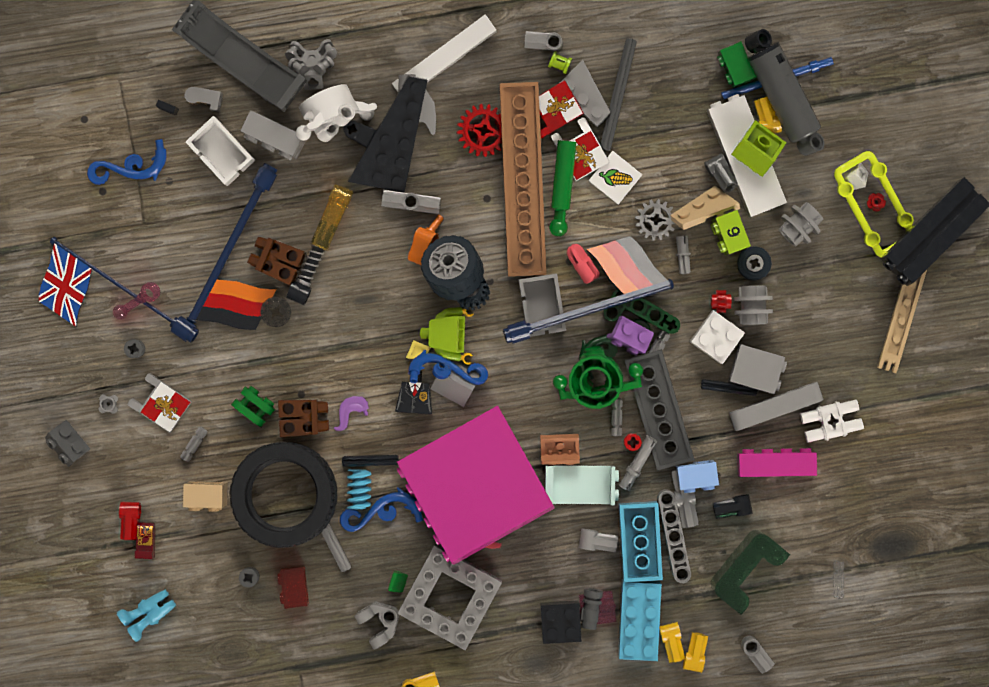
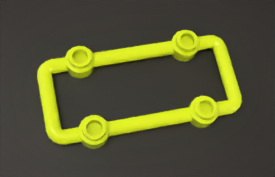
M866 151L839 166L834 172V177L838 183L837 193L846 198L865 233L864 243L872 247L877 256L882 257L894 244L884 250L881 249L879 245L880 235L871 230L852 195L854 191L853 185L844 180L842 173L869 159L871 174L879 178L898 214L897 223L908 231L913 226L914 218L912 214L905 212L886 177V165L878 162L874 153Z

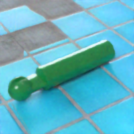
M558 140L551 203V208L555 211L554 219L550 222L549 229L552 235L559 237L564 236L568 230L565 217L566 211L570 209L577 144V142Z

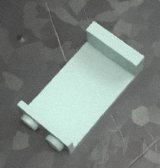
M546 465L545 491L552 504L615 505V501L619 500V490L615 489V482H619V470H615V466Z

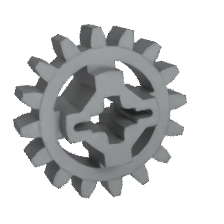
M651 199L649 200V205L642 204L643 210H637L640 216H635V219L639 220V223L635 224V226L641 227L639 234L646 233L645 239L651 236L652 241L656 237L662 240L663 234L666 237L669 236L668 230L674 231L671 225L675 223L671 220L670 216L672 215L670 211L673 207L667 208L666 201L660 204V199H657L654 204ZM654 207L652 214L644 215L648 209ZM661 209L667 213L668 218L662 215ZM655 215L658 216V219H661V222H658L657 225H654V221L649 220L654 218ZM644 223H648L651 227L650 231L645 228ZM661 225H667L664 231L658 233Z

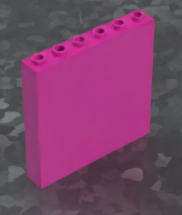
M498 406L397 462L399 465L397 468L401 478H406L408 482L406 487L411 495L414 494L417 498L415 504L420 512L424 511L426 515L424 518L428 528L432 527L435 532L433 538L437 545L441 544L445 550L442 552L447 562L451 561L453 565L555 508Z

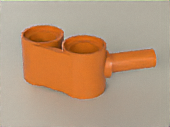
M437 215L432 224L426 229L419 227L416 230L412 247L408 254L409 261L421 265L424 251L439 238L435 231L444 220L441 215Z

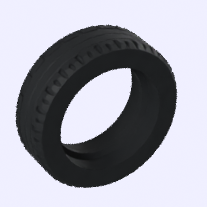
M293 442L271 443L252 451L237 467V471H235L232 478V484L230 485V505L238 525L253 540L276 548L294 547L315 538L327 527L337 505V483L329 464L313 449ZM291 462L304 468L314 481L316 487L314 508L310 515L298 525L284 528L268 524L257 514L253 506V483L258 474L273 463Z

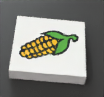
M612 151L607 157L609 163L600 167L589 179V182L619 205L642 174Z

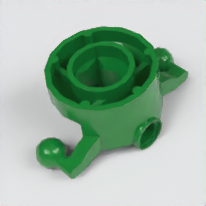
M601 346L586 348L580 360L574 364L569 375L570 390L565 391V387L568 384L565 376L557 375L553 379V385L559 391L560 400L576 399L579 404L585 407L601 409L611 405L621 392L642 387L640 376L643 374V367L639 363L631 364L628 368V373L634 380L623 382V374L619 365L612 358L605 356ZM591 370H601L605 374L606 380L604 385L593 387L594 383L590 380Z

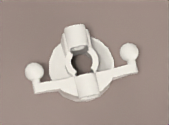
M346 84L327 88L300 104L299 109L303 118L309 120L310 123L299 126L296 130V136L304 141L310 138L311 131L314 130L319 140L328 142L338 133L339 126H345L353 119L356 113H359L363 120L372 119L377 105L375 103L366 104L355 101Z

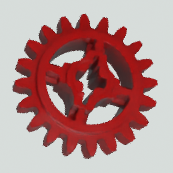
M479 104L478 110L475 106H471L472 113L469 110H465L467 117L460 116L459 118L463 123L457 124L458 127L462 128V130L456 132V134L462 135L458 142H465L462 148L469 146V154L475 150L476 157L480 155V152H482L483 157H487V151L494 155V148L497 151H501L499 144L502 145L501 113L496 114L497 107L491 111L490 104L485 109L482 104ZM482 115V120L478 124H470V121L475 116ZM489 118L495 121L498 130L491 127ZM485 126L484 129L489 133H484L482 136L481 131H478L477 128ZM468 131L475 134L476 144L470 139ZM488 137H496L492 144L483 146Z

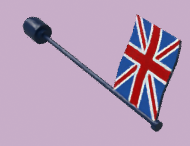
M56 237L50 240V243L54 246L49 267L40 287L39 302L77 327L79 310L88 291L93 269L171 322L170 332L183 341L192 343L199 333V330L196 328L197 326L184 317L170 318L58 242Z

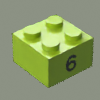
M738 210L712 220L710 226L713 234L718 236L719 242H717L720 253L724 252L726 256L751 246Z

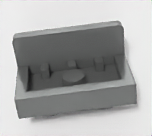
M67 420L48 432L45 437L48 447L52 450L54 449L58 454L59 460L68 467L90 450L89 446Z

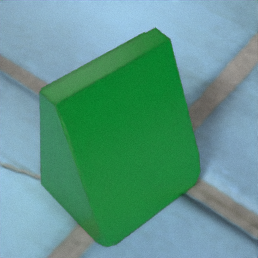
M395 570L388 591L403 592L408 575Z

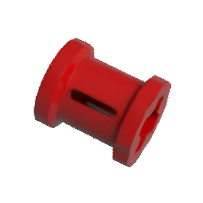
M634 433L628 434L623 441L624 446L630 451H637L642 444L641 438ZM631 437L638 441L637 444H634V447L627 443L631 440Z

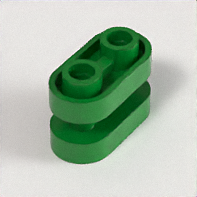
M251 385L249 388L245 386L240 392L244 395V398L241 401L236 398L231 405L262 428L266 423L262 417L265 413L271 416L276 410L273 407L275 404L267 397L265 399L261 398L258 395L260 392ZM250 401L259 407L257 412H254L247 406Z

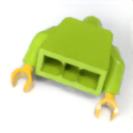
M461 307L446 308L438 313L435 319L429 321V328H421L420 337L421 339H429L428 345L434 348L436 354L451 361L459 362L462 360L465 364L469 365L471 362H466L464 358L467 355H473L468 352L464 353L465 316L472 317L474 314H468L466 309Z

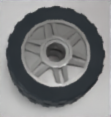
M456 235L443 236L430 244L421 258L423 276L433 292L446 300L464 299L472 295L483 281V262L475 247L464 237Z

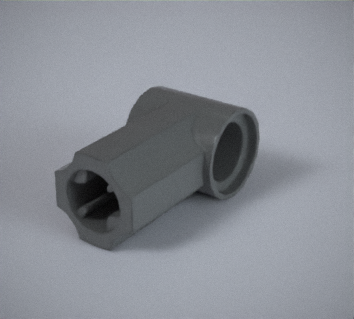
M722 153L704 162L711 177L715 178L723 193H729L735 189L738 182L731 173Z

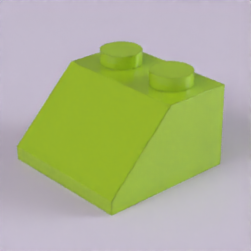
M755 120L731 155L752 169L753 172L763 177L777 159L786 142Z

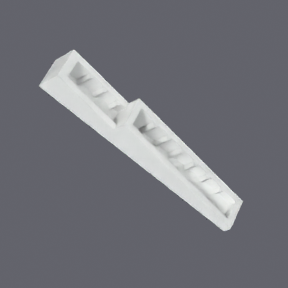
M485 14L405 74H415L416 77L427 79V82H429L497 31ZM399 79L392 83L397 92Z

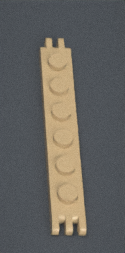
M927 270L913 284L909 286L901 284L877 365L879 369H882L883 363L886 362L885 370L889 371L891 364H893L892 372L897 373Z

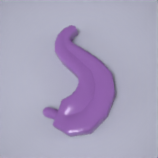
M360 396L345 399L339 409L340 425L338 427L335 426L334 430L342 431L347 428L349 414L352 411H363L364 415L367 416V409H369L368 401Z

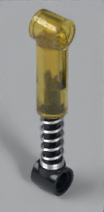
M338 184L334 185L327 206L310 242L312 250L309 251L310 254L306 257V263H303L305 266L301 269V275H298L297 280L292 282L286 296L287 299L301 305L306 304L312 289L310 288L312 276L316 273V267H319L318 262L321 261V256L324 254L323 251H328L345 209L352 198V190Z

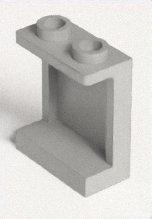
M739 344L728 381L775 394V391L780 389L781 380H779L781 372L784 373L787 362L784 361L785 357Z

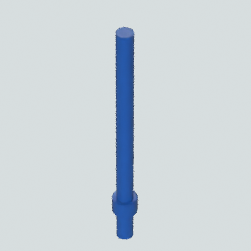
M832 57L820 61L814 60L808 62V65L793 69L796 76L808 72L815 73L819 69L834 63ZM758 80L721 92L724 100L736 94L740 95L762 88Z

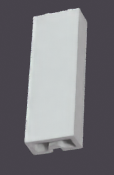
M739 94L729 97L726 103L721 104V101L711 104V109H708L707 114L729 169L738 182L736 187L748 217H753L787 203L773 166L762 177L731 155L755 121L745 95L739 97Z

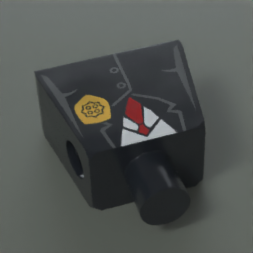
M422 371L418 375L417 383L402 381L395 412L432 414L430 383H422Z

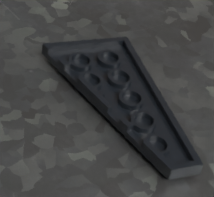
M407 76L394 102L389 107L386 116L366 147L363 156L358 161L352 175H350L348 182L405 192L427 79Z

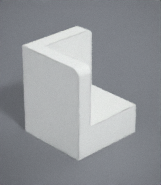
M859 163L842 173V176L856 190L866 187L868 171L862 163Z

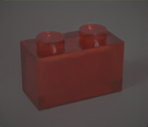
M305 566L282 568L280 573L277 574L278 584L282 585V593H280L281 604H284L285 609L308 606L309 597Z

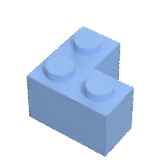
M713 460L676 466L678 486L680 490H684V493L696 492L695 488L713 490L716 485H719L717 466Z

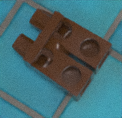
M258 237L255 247L263 250L261 256L259 257L251 253L247 263L256 267L255 270L291 286L299 270L281 263V261L300 268L307 252L271 238Z
M318 399L278 400L279 418L298 417V419L279 420L280 437L317 435L319 432L329 430V420H319L318 413H328V402L318 401Z

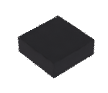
M158 100L156 103L158 109L177 115L179 110L177 107Z

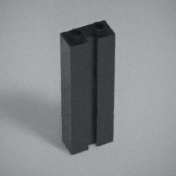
M965 177L958 180L880 258L883 261L884 267L889 271H893L901 284L906 286L913 284L989 207V202L982 194H978L974 190L975 187Z

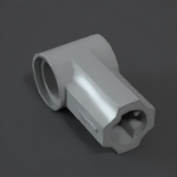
M526 31L524 48L557 52L563 46V40L558 33ZM554 37L558 38L559 44L556 47H551L549 40Z
M582 528L578 548L616 553L618 536Z
M746 636L742 639L741 647L761 674L769 671L775 665L755 637ZM749 642H755V647L752 650L746 649V645Z

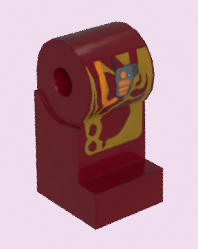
M138 523L135 558H155V523Z

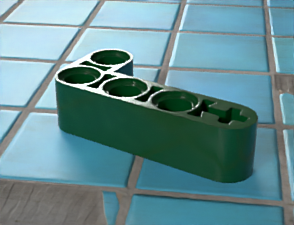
M616 289L610 298L616 297L619 290ZM643 298L614 306L613 308L617 311L615 318H609L606 314L607 309L603 310V316L607 321L618 320L624 309L668 334H674L680 329V321L676 317ZM637 300L643 304L641 311L633 309V303ZM652 310H656L660 314L657 321H652L649 317ZM664 315L667 316L664 320L668 322L674 321L675 329L668 330L669 326L665 323H662V326L659 325Z

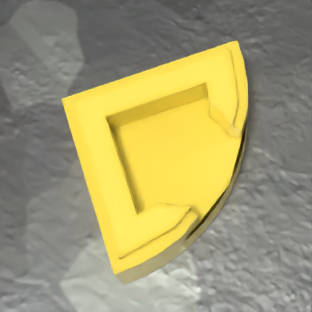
M413 340L406 358L414 359L423 350H426L427 354L431 347Z

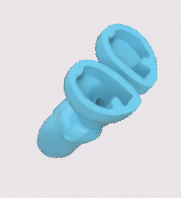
M166 589L146 600H141L138 608L132 611L121 609L117 612L118 618L125 626L131 624L139 616L147 614L141 621L127 628L128 633L135 642L141 639L142 631L148 625L158 624L159 620L176 606L173 600L163 604L162 607L158 606L157 603L162 602L169 596Z

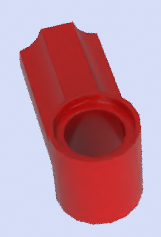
M120 502V539H137V527L141 517L140 502Z

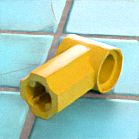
M764 97L755 100L754 106L759 118L758 122L774 134L782 132L781 123L775 115L768 98Z
M678 622L660 626L659 631L662 642L665 644L669 663L684 660L685 656L680 640L682 637Z
M696 632L691 633L688 652L685 653L683 669L703 672L708 635Z
M435 671L413 679H406L401 686L405 687L411 684L415 687H440Z

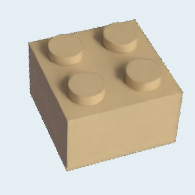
M189 481L183 486V507H188V511H200L203 508H208V511L211 512L222 510L223 507L227 506L228 482Z

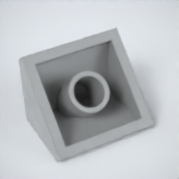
M452 361L467 373L466 370L469 366L460 361ZM451 370L448 378H436L430 389L464 407L476 385L468 382ZM471 371L468 374L472 378L480 377L476 371Z

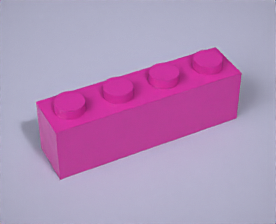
M783 448L781 452H773V449H761V452L754 453V449H742V453H737L738 476H817V453L811 452V448H800V452H792L791 448Z

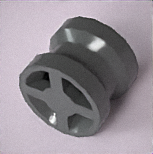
M137 339L129 340L124 345V353L129 358H140L145 353V345Z
M247 567L239 574L240 584L244 587L254 586L260 578L258 570L254 567Z

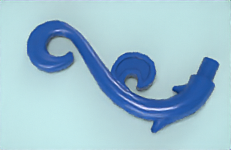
M163 139L155 140L157 150H155V156L151 158L154 162L149 168L142 171L133 170L135 164L138 168L143 166V158L140 155L132 154L125 159V168L106 161L93 162L87 170L88 179L97 185L104 184L108 180L110 173L105 171V174L101 177L96 175V169L104 166L127 178L147 179L153 176V180L156 181L159 172L166 162L167 153L166 149H164Z
M423 350L420 355L411 361L408 370L411 383L418 382L420 370L425 368L422 365L426 363H437L433 367L432 373L438 379L448 378L451 370L475 385L485 383L488 378L487 369L479 363L471 364L466 370L467 373H465L451 360L443 358L438 354H426V350ZM471 371H476L480 377L472 378L468 374Z
M397 487L398 492L387 494L377 500L359 524L352 526L349 523L350 516L361 517V514L355 509L343 511L340 516V524L346 531L354 532L365 526L376 512L383 521H391L396 517V508L390 505L389 511L384 510V506L391 502L406 504L407 506H404V508L411 510L416 523L423 521V517L415 504L417 500Z

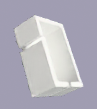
M215 116L211 117L186 141L190 148L200 156L202 161L226 186L230 185L240 175L238 173L239 170L244 172L255 161L250 153Z

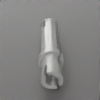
M646 435L630 466H627V472L619 484L620 487L630 491L634 481L640 476V471L653 447L657 443L656 439Z

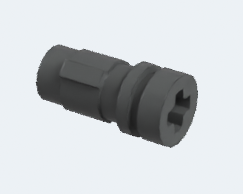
M585 588L584 607L581 608L580 615L582 620L581 627L595 630L599 618V605L602 604L603 591Z

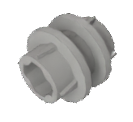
M805 202L800 208L793 205L791 210L794 214L791 217L784 214L781 217L784 224L778 229L783 237L795 247L801 241L809 244L811 240L808 234L812 231L818 235L821 232L818 225L824 220L812 205Z
M764 285L739 287V297H734V301H741V310L734 311V315H739L740 324L758 325L768 323V314L773 313V309H766V300H773V296L767 295V287Z

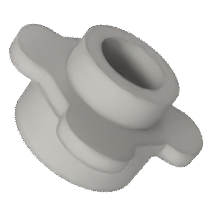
M102 394L99 397V411L101 413L111 412L115 414L118 411L116 407L118 397L116 395L106 396Z

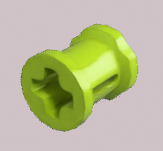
M554 51L548 67H554L563 71V74H566L572 58L569 57L567 59Z

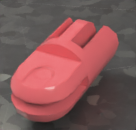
M572 244L568 247L567 256L583 282L588 284L600 276V272L585 250L579 244Z

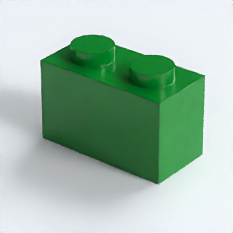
M742 42L733 44L718 52L717 60L720 67L724 66L726 74L724 76L728 85L731 84L734 88L756 78L747 59L748 56Z

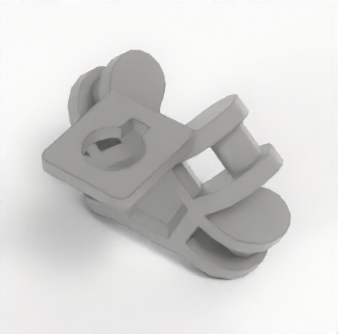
M326 39L321 42L318 49L306 50L300 43L292 41L289 46L290 49L285 53L286 58L289 60L288 68L293 71L296 70L297 74L306 78L305 90L323 89L322 75L326 73L327 68L331 69L334 66L333 59L337 55L333 43L330 39ZM310 78H315L318 83L311 85L308 81Z

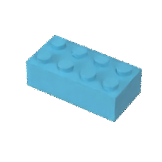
M658 502L618 503L623 581L663 580Z
M622 579L618 644L619 659L658 661L662 586L660 581L624 582Z

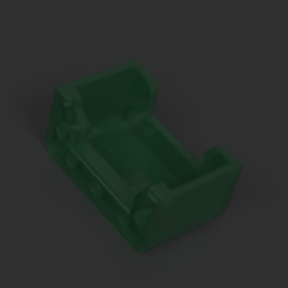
M752 530L712 577L710 582L711 588L718 597L742 615L749 606L750 601L747 594L739 587L762 558H765L772 565L779 566L791 554L762 531Z

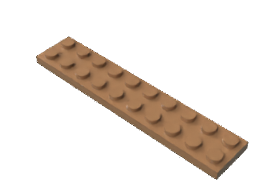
M538 82L500 83L508 277L546 275Z

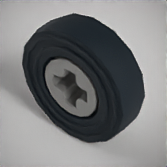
M757 246L748 247L743 250L737 260L740 274L752 281L766 277L772 266L769 253ZM757 258V263L760 265L753 269L751 268L752 264L749 262Z

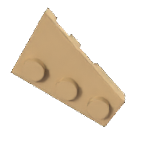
M713 186L670 216L676 225L685 230L705 222L706 218L714 215L719 217L724 215L725 211L731 209L734 211L739 210L740 203L728 194L723 193L717 186Z

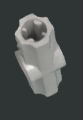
M383 190L381 206L439 214L441 198ZM409 197H414L417 202L415 206L408 207L406 200Z
M673 470L671 475L675 488L674 495L679 509L682 528L699 525L695 508V493H684V490L679 489L677 471Z

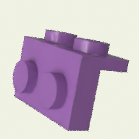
M619 316L613 332L607 334V338L611 340L613 345L623 346L627 348L628 353L637 356V354L646 353L654 333L624 316Z

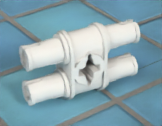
M857 400L843 403L835 401L833 404L819 405L815 410L800 413L802 424L818 420L822 424L821 428L804 432L807 443L821 439L829 441L831 438L845 437L847 433L864 429L861 418L846 422L842 419L843 414L859 411ZM830 417L836 419V421L833 422V427L831 424L828 423Z

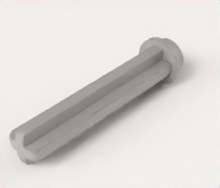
M328 524L321 533L341 572H345L351 568V565L330 524Z

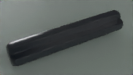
M702 379L701 389L750 396H756L758 389L737 383Z
M398 455L342 457V465L344 467L398 465L397 462L399 461Z

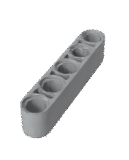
M814 382L730 412L729 415L735 431H739L818 403L824 399L818 382Z
M663 489L658 493L657 501L672 575L677 582L686 583L690 580L691 571L676 497L670 490ZM666 493L670 494L671 501L669 503H662V496ZM673 512L675 514L673 522L665 520L667 513ZM673 531L679 533V538L676 541L669 539V534ZM676 550L683 552V556L679 560L673 558V553ZM685 569L687 572L686 576L678 578V570Z

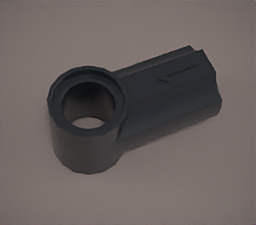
M749 494L713 502L716 519L753 514Z

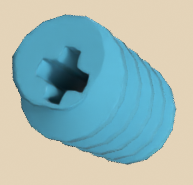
M364 469L347 470L353 473L347 476L348 479L352 480L351 483L347 484V486L352 488V490L347 491V494L352 495V498L347 499L348 502L352 503L347 509H366V507L371 506V502L366 501L371 498V495L366 493L371 491V487L366 486L371 483V479L366 478L371 475V472Z

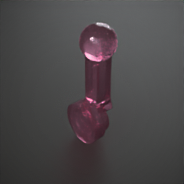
M147 282L141 287L137 297L125 305H116L113 309V316L119 320L125 319L128 312L139 304L146 301H155L160 296L159 286L153 282ZM146 289L152 291L153 297H149L146 294Z

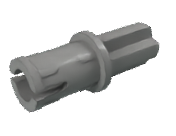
M677 236L676 256H678L679 273L689 274L691 272L689 259L691 253H689L688 236Z

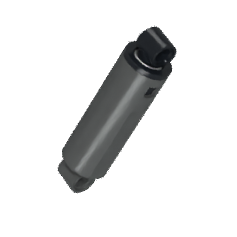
M765 29L748 35L745 38V46L749 52L754 54L747 59L791 143L797 142L798 150L804 156L821 151L825 145L824 139L821 134L816 133L821 128V124L779 42L772 44L771 34Z

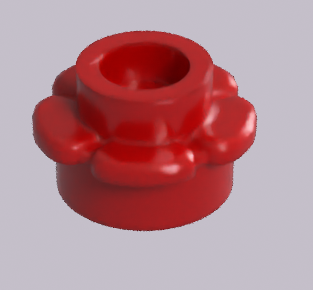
M881 193L869 195L867 201L869 209L878 212L881 208L885 207L886 201Z

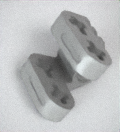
M377 601L361 609L354 616L360 625L372 618L376 613H379L384 627H387L369 640L373 650L381 647L389 639L393 638L399 619L396 607ZM388 611L392 612L395 619L388 620L385 617V613Z

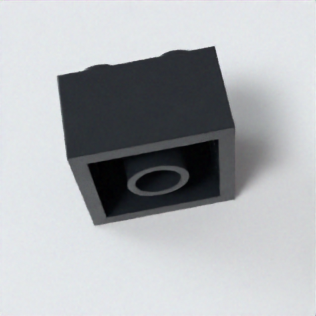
M578 600L540 603L543 644L582 642Z

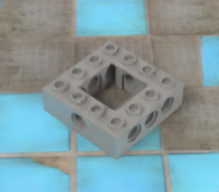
M435 544L401 605L398 614L466 650L501 586L502 580L464 559L454 565L451 561L447 562L442 554L445 550ZM442 572L476 590L471 596V600L465 611H463L458 623L451 620V617H445L434 611L435 608H429L424 605Z

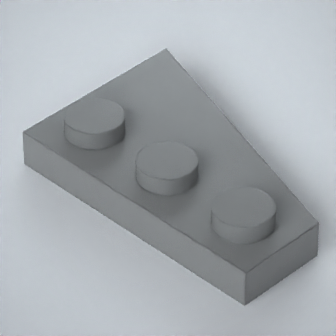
M582 60L562 81L565 80L584 115L598 127L611 113Z

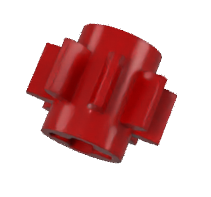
M716 290V294H711V309H716L717 313H726V309H731V294H726V290Z

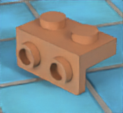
M579 434L540 435L542 465H574L580 463Z

